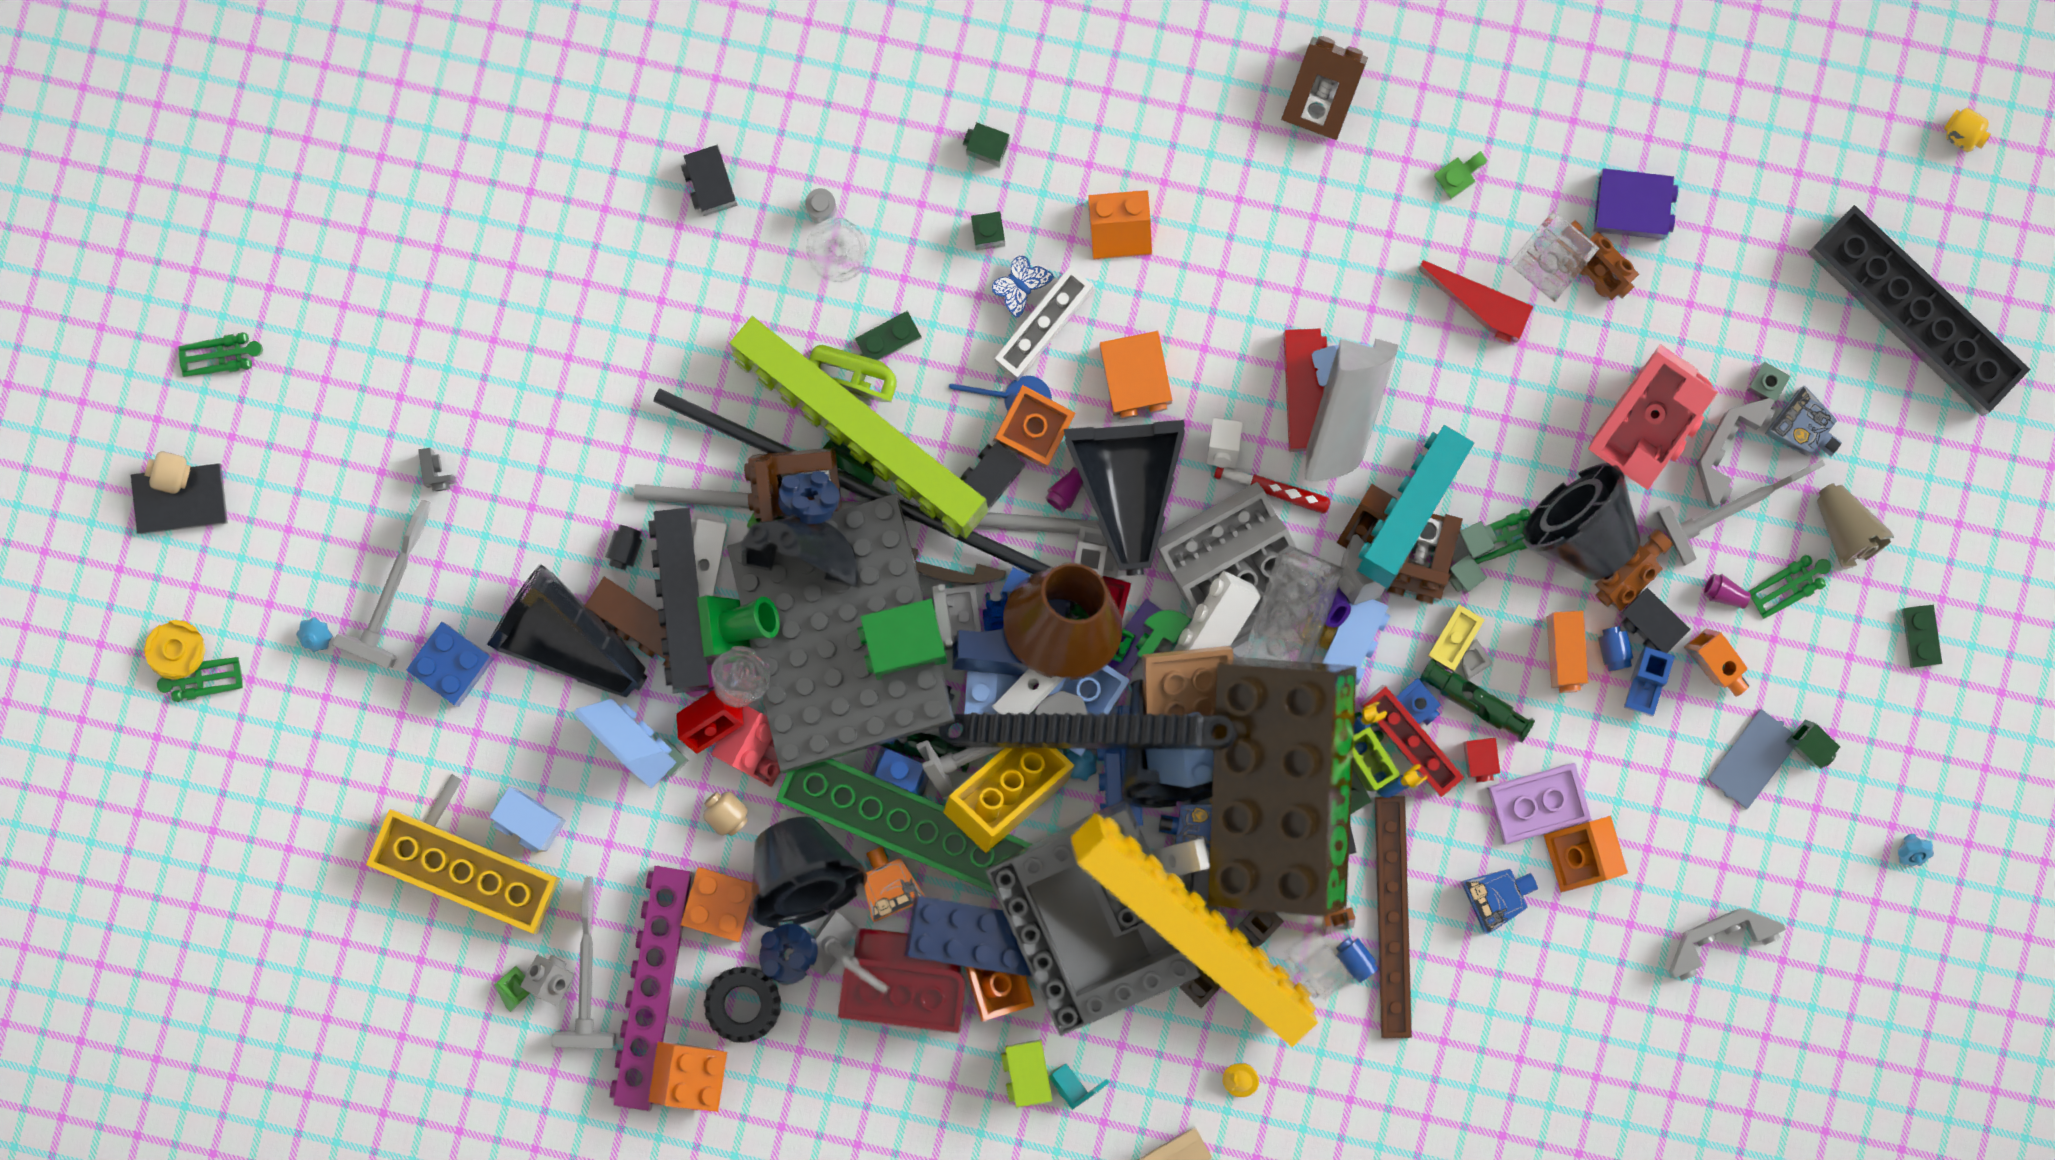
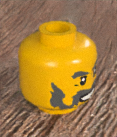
M1964 108L1961 111L1956 110L1944 127V130L1947 131L1946 139L1965 152H1971L1976 146L1982 149L1991 135L1987 132L1989 121L1970 108Z

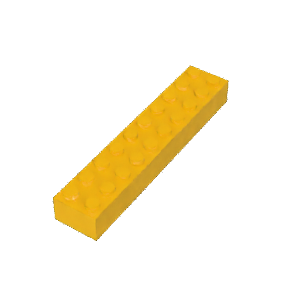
M1096 812L1070 837L1077 862L1082 868L1291 1047L1297 1044L1318 1024L1314 1013L1316 1007L1310 1001L1309 997L1311 994L1300 982L1294 984L1282 966L1279 964L1276 966L1272 965L1268 961L1269 957L1260 947L1256 946L1253 948L1247 943V937L1239 929L1235 928L1232 930L1226 925V919L1217 910L1211 912L1205 907L1206 903L1200 895L1194 891L1190 894L1183 888L1185 885L1181 879L1174 873L1168 875L1162 869L1163 865L1155 856L1151 854L1146 856L1141 851L1142 848L1133 837H1124L1119 832L1120 828L1111 818L1107 817L1104 819Z

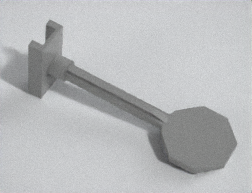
M1821 460L1773 485L1760 487L1694 521L1691 518L1680 523L1670 506L1659 510L1657 514L1685 566L1696 560L1689 539L1700 535L1699 531L1767 498L1775 490L1825 466V463Z
M421 500L413 513L404 535L402 551L393 564L368 628H364L360 639L346 634H337L332 644L333 646L385 668H393L397 656L377 646L381 637L379 632L407 567L409 553L418 541L427 521L431 502Z
M1060 691L1046 697L1035 711V714L1047 713L1052 715L1053 713L1064 715L1065 713L1076 715L1081 713L1088 715L1083 698L1065 691ZM928 740L916 744L918 751L926 761L922 763L923 769L943 798L953 793L948 773L958 770V767L1002 749L970 747L955 754L949 753L938 757Z
M591 876L584 878L581 918L583 936L580 943L578 1018L575 1019V1031H556L552 1035V1047L613 1049L616 1043V1033L593 1031L594 1019H591L593 962L591 928L594 909L593 877Z
M833 909L813 936L817 942L818 956L814 966L810 965V968L824 977L834 962L839 960L846 968L885 993L888 987L859 965L858 960L844 949L859 927Z

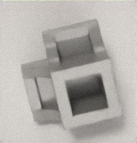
M1080 525L1074 563L1088 566L1100 576L1117 577L1119 568L1101 530Z

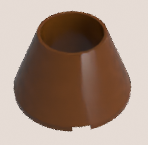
M1066 563L1027 577L1011 592L1003 611V631L1013 654L1026 667L1048 678L1056 676L1077 680L1099 672L1113 659L1122 638V618L1114 598L1102 577L1090 567L1082 564ZM1066 599L1075 602L1086 611L1089 619L1079 621L1066 619L1053 611L1047 601Z

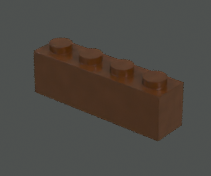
M604 576L585 606L595 613L603 624L607 621L615 626L613 631L625 641L632 637L640 643L638 646L639 650L653 658L655 653L665 659L662 665L667 668L670 667L669 656H663L661 638L667 637L665 626H659L658 611Z

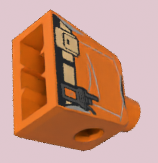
M1706 628L1684 646V649L1715 685L1723 688L1728 687L1735 697L1741 695L1749 688L1750 685L1742 676L1748 668L1722 632Z
M883 846L866 853L873 870L866 872L867 882L864 888L873 922L913 906L914 895L926 897L901 858L889 862Z

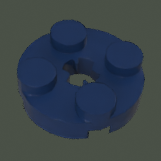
M822 471L801 473L793 476L788 475L782 480L778 504L786 516L791 518L792 514L800 517V522L817 524L825 522L833 516V512L839 507L840 494L836 485L829 480V476ZM807 497H812L814 500H808Z
M787 923L780 925L779 928L766 932L761 938L762 946L759 952L761 969L767 977L778 983L790 985L803 980L808 975L805 972L809 969L810 965L814 966L817 960L818 946L816 939L798 924ZM788 948H790L791 950L793 949V953H791L789 955V959L785 961V958L783 957L785 951Z

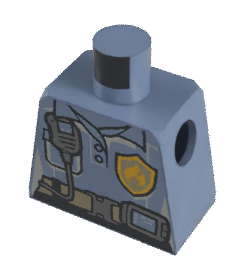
M1806 386L1798 389L1765 432L1767 436L1805 456L1811 455L1817 447L1829 456H1832L1842 444L1840 440L1829 433L1837 422L1836 418Z

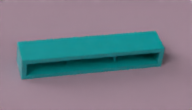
M1443 425L1438 434L1435 432L1431 433L1424 445L1428 449L1426 455L1424 456L1419 453L1410 468L1415 471L1412 478L1406 475L1397 490L1402 493L1399 500L1393 497L1384 513L1389 515L1387 520L1384 522L1380 519L1372 531L1371 535L1375 537V540L1372 544L1366 541L1357 556L1362 560L1357 568L1358 572L1388 589L1475 442L1446 425Z

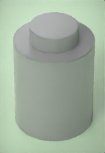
M818 188L808 194L805 205L809 217L814 222L820 224L830 222L837 212V205L832 193L826 189Z

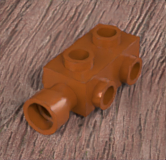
M1574 220L1558 237L1566 245L1569 243L1576 250L1571 256V259L1574 261L1575 270L1583 276L1588 275L1595 283L1594 288L1600 296H1608L1611 301L1617 295L1623 299L1635 287L1631 282L1639 273L1634 269L1632 263L1613 247L1608 238L1598 231L1589 239L1582 231L1584 228Z
M1655 529L1647 537L1649 541L1644 546L1639 545L1636 553L1624 566L1611 575L1599 579L1594 584L1599 590L1595 596L1606 607L1612 604L1622 611L1663 570L1656 558L1661 553L1665 554L1673 546V543L1660 530Z

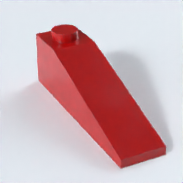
M1425 260L1421 262L1418 270L1489 332L1494 333L1496 340L1506 344H1511L1512 341L1516 343L1519 341L1534 306Z

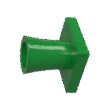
M709 595L697 597L704 657L736 661L750 659L747 640L773 638L779 631L780 620L777 608L767 597H760L742 606L740 599Z

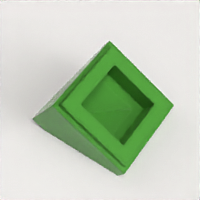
M517 966L494 984L510 1012L531 994L520 987L525 975Z

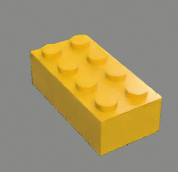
M1004 748L949 795L943 813L987 853L1068 782L1075 765L1057 748Z

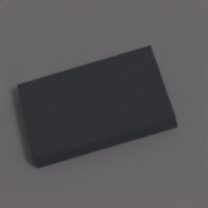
M220 463L191 467L185 489L180 488L176 494L151 488L149 485L150 477L144 476L145 473L130 474L137 534L228 523L222 465Z

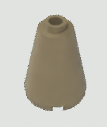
M1832 483L1820 490V497L1817 499V503L1839 564L1843 569L1857 566L1856 559L1864 558L1868 560L1891 543L1890 538H1894L1893 533L1843 485L1835 486Z

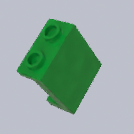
M932 599L860 616L862 626L857 627L861 645L867 644L869 655H865L864 659L868 674L874 672L876 680L883 679L882 675L931 662H935L939 666L948 663Z

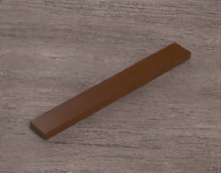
M1405 796L1374 797L1381 1038H1412Z

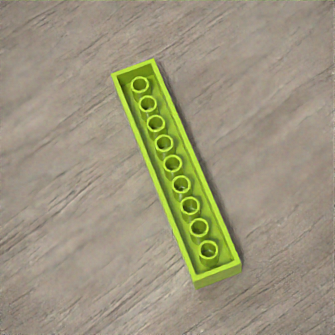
M754 316L750 317L729 342L733 351L731 355L736 359L734 361L736 365L746 373L752 370L759 377L757 379L758 382L769 391L775 388L782 395L780 399L790 408L795 409L799 407L805 414L803 417L816 428L819 425L823 426L828 432L826 435L837 445L841 446L842 443L847 445L851 450L850 454L862 464L866 461L870 463L874 468L873 472L884 482H887L889 479L897 486V492L910 501L913 497L921 505L919 507L920 510L931 519L937 516L944 523L943 528L952 536L957 537L961 535L966 539L988 513L987 502L984 497Z

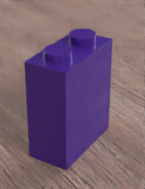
M1603 168L1599 173L1593 232L1599 231L1600 233L1664 240L1669 232H1673L1675 225V215L1671 214V204L1677 201L1678 185H1674V176Z

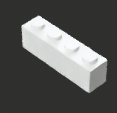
M1070 266L994 358L995 364L1016 381H1019L1093 291V284Z
M1223 570L1219 578L1212 582L1208 596L1196 608L1193 620L1188 628L1184 629L1180 634L1178 644L1173 651L1231 646L1261 598L1254 585Z

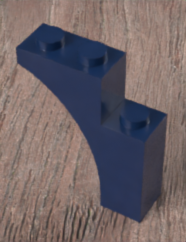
M1053 599L1047 601L1053 611L1066 618V614L1070 610V600ZM1003 629L993 631L958 630L953 640L952 669L1022 676L1028 668L1011 651Z

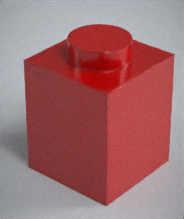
M1496 737L1463 742L1468 778L1475 777L1476 783L1494 781L1493 775L1501 773Z

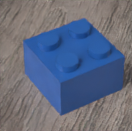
M441 621L406 671L450 703L460 707L494 658L448 624Z

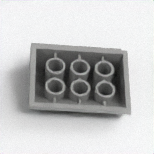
M1375 338L1373 347L1340 339L1306 447L1305 480L1320 481L1346 475L1359 467L1368 446L1399 345Z
M1258 482L1164 533L1159 538L1157 550L1193 616L1198 605L1203 603L1208 596L1212 582L1219 578L1223 570L1254 585L1261 598L1230 647L1233 649L1314 604L1319 596V591L1287 527L1276 515L1265 491Z

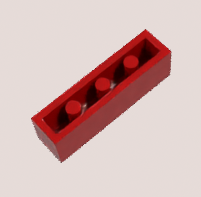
M1321 328L1285 330L1283 334L1289 452L1306 451L1324 393V386L1318 383L1316 375L1318 368L1314 367L1312 358L1314 351L1327 347V336H1321Z
M1381 685L1360 703L1364 708L1375 702H1380L1376 706L1377 713L1380 714L1386 711L1387 714L1384 719L1375 723L1412 766L1416 764L1421 765L1417 772L1422 777L1427 775L1425 781L1438 796L1443 797L1465 778L1387 686Z

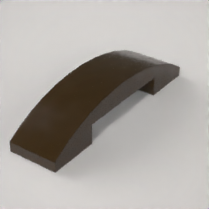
M912 548L917 572L937 581L957 585H982L1003 580L1006 576L1005 570L976 564L974 575L918 562L919 550Z
M1252 910L1236 928L1247 937V943L1255 948L1256 946L1260 947L1284 920L1275 912ZM1200 969V977L1182 984L1179 988L1201 1009L1221 986Z

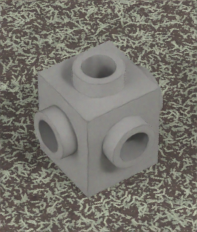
M537 955L520 987L532 995L558 1006L575 974L565 969L567 964L565 961L553 955H550L549 959Z

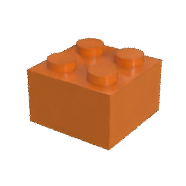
M1022 385L993 441H998L1009 450L1046 468L1064 437V429H1068L1076 413Z
M698 867L681 925L741 942L750 914L752 882Z
M658 1041L648 1102L663 1106L718 1112L728 1052L713 1048Z

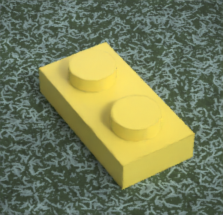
M1459 604L1428 654V657L1451 671H1455L1485 619Z

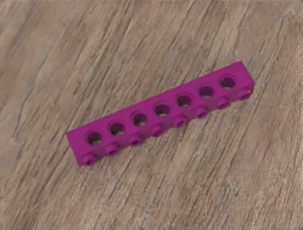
M655 865L654 871H649L647 875L646 888L650 889L649 901L644 900L641 909V918L645 919L644 930H638L635 948L640 949L638 961L633 960L630 978L635 979L633 991L628 990L625 1001V1008H630L628 1020L622 1021L620 1038H625L623 1050H617L615 1068H619L617 1080H612L609 1098H614V1106L644 1111L652 1110L653 1103L648 1102L657 1042L664 1041L683 931L681 922L688 902L692 871ZM663 889L670 890L674 896L672 904L667 907L662 906L658 902V894ZM658 919H663L668 923V932L662 937L657 936L653 932V924ZM652 949H658L663 954V961L659 966H652L648 962L647 956ZM649 978L655 980L658 984V991L653 996L646 995L642 989L644 981ZM643 1008L650 1010L653 1015V1020L648 1026L641 1025L637 1020V1014ZM638 1038L643 1039L648 1045L647 1052L643 1056L636 1055L632 1050V1044ZM630 1069H638L642 1073V1082L638 1086H633L627 1081V1073Z

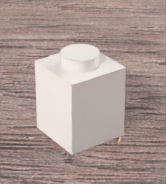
M1213 418L1206 464L1215 465L1220 468H1236L1243 422Z

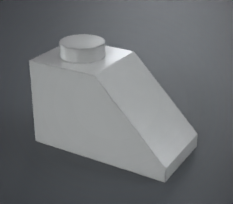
M1358 534L1352 536L1344 552L1337 579V585L1353 605L1381 597L1385 590V587L1357 571L1362 561L1357 556L1365 545Z

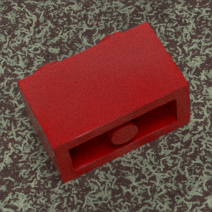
M721 684L676 713L678 739L696 754H699L744 725L742 700L725 685Z

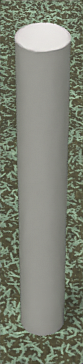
M453 774L450 776L424 822L436 826L462 779Z

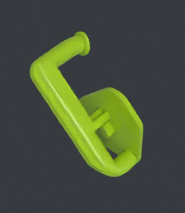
M817 345L813 348L809 360L818 368L823 363L854 372L850 382L832 378L850 393L878 402L892 401L897 380L893 371L885 363L826 345ZM866 375L884 380L880 393L870 389L871 383L864 381Z

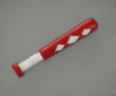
M1217 467L1214 474L1215 479L1220 480L1222 477L1248 486L1258 482L1267 495L1321 514H1325L1330 506L1331 501L1327 496L1256 474L1248 475L1229 467Z

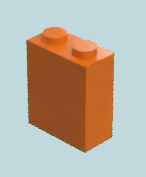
M1159 331L1100 342L1099 347L1113 416L1120 415L1121 419L1138 416L1139 410L1149 409L1150 413L1167 410V405L1172 404L1173 400Z
M1584 611L1553 612L1546 616L1551 688H1559V693L1577 692L1581 690V686L1588 684Z

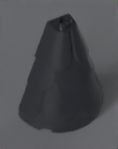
M1184 420L1105 428L1084 427L1064 429L1065 443L1081 476L1084 490L1099 519L1097 524L1119 570H1126V576L1144 575V569L1151 568L1166 518L1163 514L1173 485V475L1185 435Z
M541 564L535 568L525 581L487 643L488 646L499 652L539 665L541 668L574 678L578 682L625 698L634 689L639 691L648 675L644 674L646 667L613 630H608L595 613L588 609L553 572Z

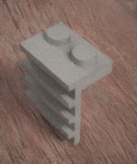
M944 584L932 587L936 617L945 650L953 649V640L958 630L981 631L975 585L945 589Z

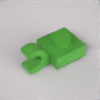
M1481 151L1464 164L1457 157L1435 173L1434 177L1452 200L1475 183L1476 180L1471 174L1484 166L1488 160Z

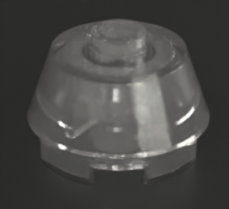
M743 646L732 647L730 651L721 654L715 659L711 669L714 691L723 703L732 707H745L767 692L770 686V667L768 663L764 664L762 659L755 655L756 651L754 649Z

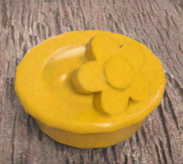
M1236 1063L1230 1065L1223 1073L1222 1082L1225 1089L1236 1097L1244 1098L1251 1096L1259 1087L1258 1074L1249 1064Z

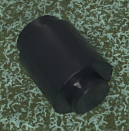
M619 524L618 530H614L605 558L610 559V566L626 571L627 566L634 567L643 541L640 539L641 531Z

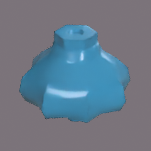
M316 617L310 620H302L296 633L300 639L301 646L305 649H310L314 653L318 650L328 649L329 641L333 637L332 633L328 630L327 623L320 622Z
M1086 749L1082 756L1071 750L1063 754L1075 765L1070 775L1072 779L1087 781L1091 775L1096 774V758L1090 750Z
M1908 834L1904 837V844L1898 850L1899 863L1911 867L1915 865L1921 866L1934 856L1933 844L1931 841L1919 839L1915 834Z

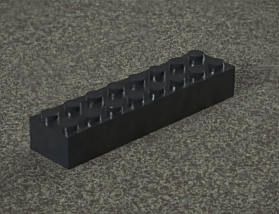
M1853 205L1808 252L1816 262L1981 416L1990 413L2031 370L1857 206Z

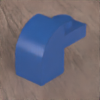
M1645 647L1642 650L1631 677L1630 688L1623 708L1651 717L1654 716L1662 688L1667 684L1675 658L1674 655L1649 647Z

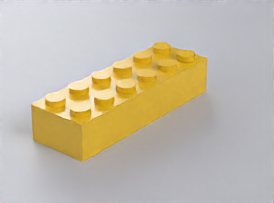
M389 809L366 863L369 867L532 934H538L561 879L393 809Z

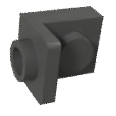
M431 448L418 449L424 486L427 488L432 487V491H444L450 489V484L457 483L456 477L453 474L438 476L437 472H442L439 454L435 455L434 450Z

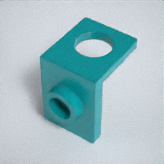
M1067 1063L1048 1077L1056 1087L1059 1095L1064 1098L1072 1110L1109 1083L1108 1079L1087 1092Z

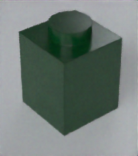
M976 122L974 129L968 128L963 141V145L967 146L966 155L1000 167L1010 141V134Z
M1000 211L971 216L976 250L1005 246Z
M1806 719L1786 741L1809 765L1818 769L1830 765L1836 758V752L1841 748L1817 723Z

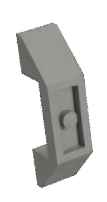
M1767 398L1729 409L1722 416L1696 464L1707 503L1712 508L1718 506L1719 503L1725 504L1733 490L1729 487L1732 479L1711 467L1712 465L1716 467L1719 465L1726 452L1722 449L1726 439L1732 440L1737 433L1740 425L1736 421L1738 420L1755 430L1760 428L1762 424L1767 426L1775 413V410L1771 409L1775 400Z
M1736 909L1684 932L1669 974L1671 978L1680 977L1681 981L1697 975L1696 969L1703 965L1693 943L1697 942L1698 946L1708 944L1716 940L1714 937L1716 933L1725 930L1727 935L1742 929V922L1744 921L1753 941L1759 942L1762 940L1764 945L1780 939L1779 933L1786 930L1782 923L1747 909Z

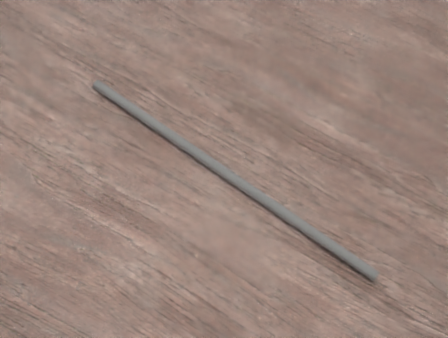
M635 484L634 499L749 508L748 493ZM842 501V507L838 511L865 502ZM988 512L977 525L979 527L1079 534L1080 525L1099 528L1098 521L991 512ZM904 516L905 521H914Z

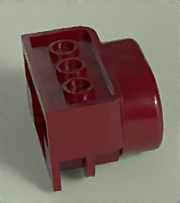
M859 928L856 932L853 957L858 960L859 965L880 980L888 989L884 993L845 967L838 1018L960 1033L966 988L965 979L961 975L962 965L904 956L908 933Z

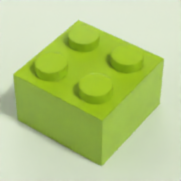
M1042 1039L1006 1045V1052L1001 1053L1003 1071H1010L1011 1082L1006 1083L1009 1102L1015 1101L1016 1108L1051 1102L1052 1095Z

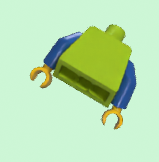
M1375 702L1364 707L1362 715L1354 721L1353 769L1367 791H1376L1381 797L1389 798L1409 787L1415 788L1427 779V775L1422 778L1416 773V770L1421 767L1420 764L1414 765L1403 775L1399 773L1370 728L1372 723L1384 719L1387 714L1386 711L1378 714L1376 706L1380 702Z

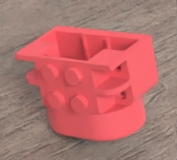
M1660 344L1637 373L1612 412L1597 431L1588 450L1610 465H1617L1623 474L1648 490L1671 459L1675 462L1685 449L1684 446L1687 441L1684 439L1687 435L1693 438L1704 419L1702 414L1718 394V391L1713 389L1712 383L1701 375L1692 364Z

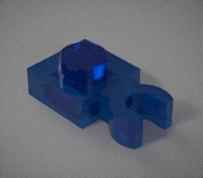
M1002 591V599L999 601H993L990 592L986 593L985 603L987 609H983L984 631L1003 629V611L1008 600L1006 591Z

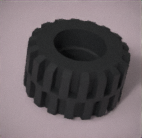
M742 966L725 970L713 979L705 993L706 998L703 1007H705L706 1013L704 1014L706 1020L708 1019L713 1031H716L723 1039H728L731 1042L746 1043L765 1036L775 1026L781 1012V996H779L777 985L773 983L771 978L756 968ZM741 986L753 989L758 994L761 1003L758 1015L753 1020L745 1023L734 1021L725 1010L727 995L734 988Z

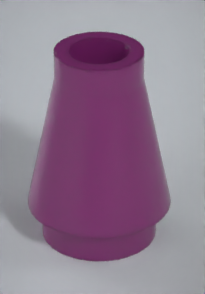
M1073 467L1047 490L1046 501L1060 512H1065L1067 508L1070 509L1083 485L1077 468Z
M1712 574L1704 588V596L1709 597V601L1736 606L1741 609L1746 608L1751 598L1750 592L1745 591L1723 574Z

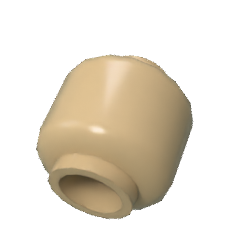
M160 451L156 454L155 460L148 459L144 476L150 477L149 485L151 488L176 494L180 488L185 489L191 466L186 465L187 461L183 456Z
M730 791L724 792L721 795L715 792L704 803L707 808L704 811L703 818L719 835L729 834L733 836L748 821L746 818L747 807Z

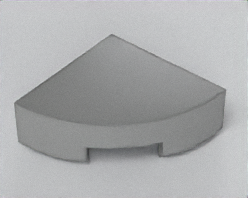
M1477 639L1469 645L1462 660V669L1467 680L1493 664Z

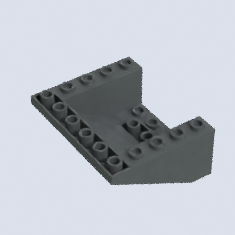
M1122 800L1097 811L1104 819L1107 817L1111 818L1120 828L1119 832L1124 837H1133L1142 848L1141 851L1146 856L1151 854L1130 804ZM1095 813L986 868L989 880L1060 1036L1200 977V968L1078 864L1070 837Z

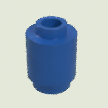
M1620 626L1602 630L1603 636L1598 637L1603 663L1607 665L1608 671L1632 667L1631 659L1634 658L1628 632L1621 631Z
M1348 937L1336 947L1338 953L1335 955V958L1352 979L1356 978L1359 983L1378 970V967L1375 965L1376 960L1359 938L1353 941Z

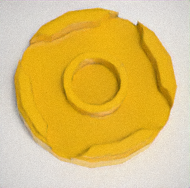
M167 621L168 623L154 628L147 637L144 647L145 657L151 669L159 676L173 680L185 678L195 672L203 662L206 651L204 639L196 627L186 621Z

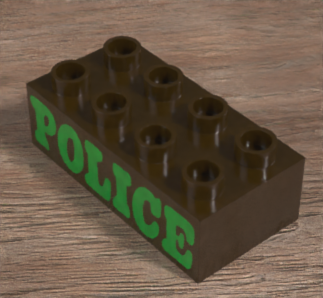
M1239 657L1217 664L1215 716H1223L1229 719L1236 728L1237 736L1232 746L1227 749L1214 750L1208 906L1326 917L1347 907L1357 666ZM1221 725L1215 728V740H1222L1227 736L1228 728Z

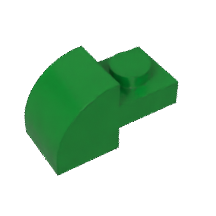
M1164 610L1150 616L1143 625L1153 632L1151 635L1145 632L1135 646L1140 650L1136 656L1142 660L1143 654H1152L1162 639L1173 645L1191 618L1174 610Z

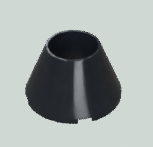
M1609 463L1598 464L1582 470L1578 473L1581 478L1568 486L1564 482L1557 486L1533 510L1522 531L1526 535V538L1522 541L1528 549L1590 580L1602 579L1619 570L1633 557L1641 541L1624 474L1617 465L1612 466Z
M794 817L778 822L764 830L755 840L750 907L752 917L759 925L771 928H779L778 922L793 921V924L800 925L830 914L833 909L835 911L840 909L857 896L856 889L860 884L865 886L867 882L865 868L814 818Z

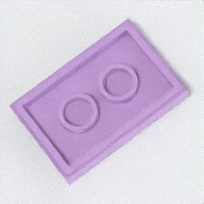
M1575 763L1487 787L1504 845L1592 820Z

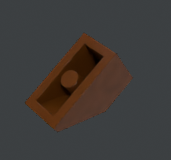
M1371 484L1336 543L1347 548L1352 536L1358 534L1364 543L1367 541L1371 544L1374 539L1371 533L1380 519L1382 521L1386 520L1388 515L1384 511L1394 496Z

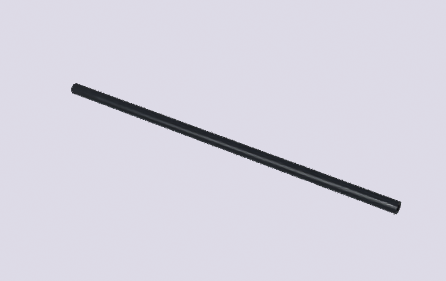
M659 388L655 394L653 402L767 454L797 451ZM838 470L840 487L870 501L892 495L887 491L869 485L852 475ZM899 497L903 516L1028 573L1035 574L1053 568L975 531H972L966 539L961 535L954 537L943 528L944 523L937 516L931 519L920 510V506Z

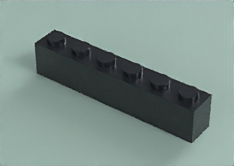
M690 508L654 511V520L648 521L650 539L656 538L657 550H651L653 568H659L660 579H655L656 597H662L663 608L658 609L659 626H665L667 638H661L663 656H669L670 667L664 668L666 686L672 685L673 694L709 690L707 660L703 652L697 602L699 588Z

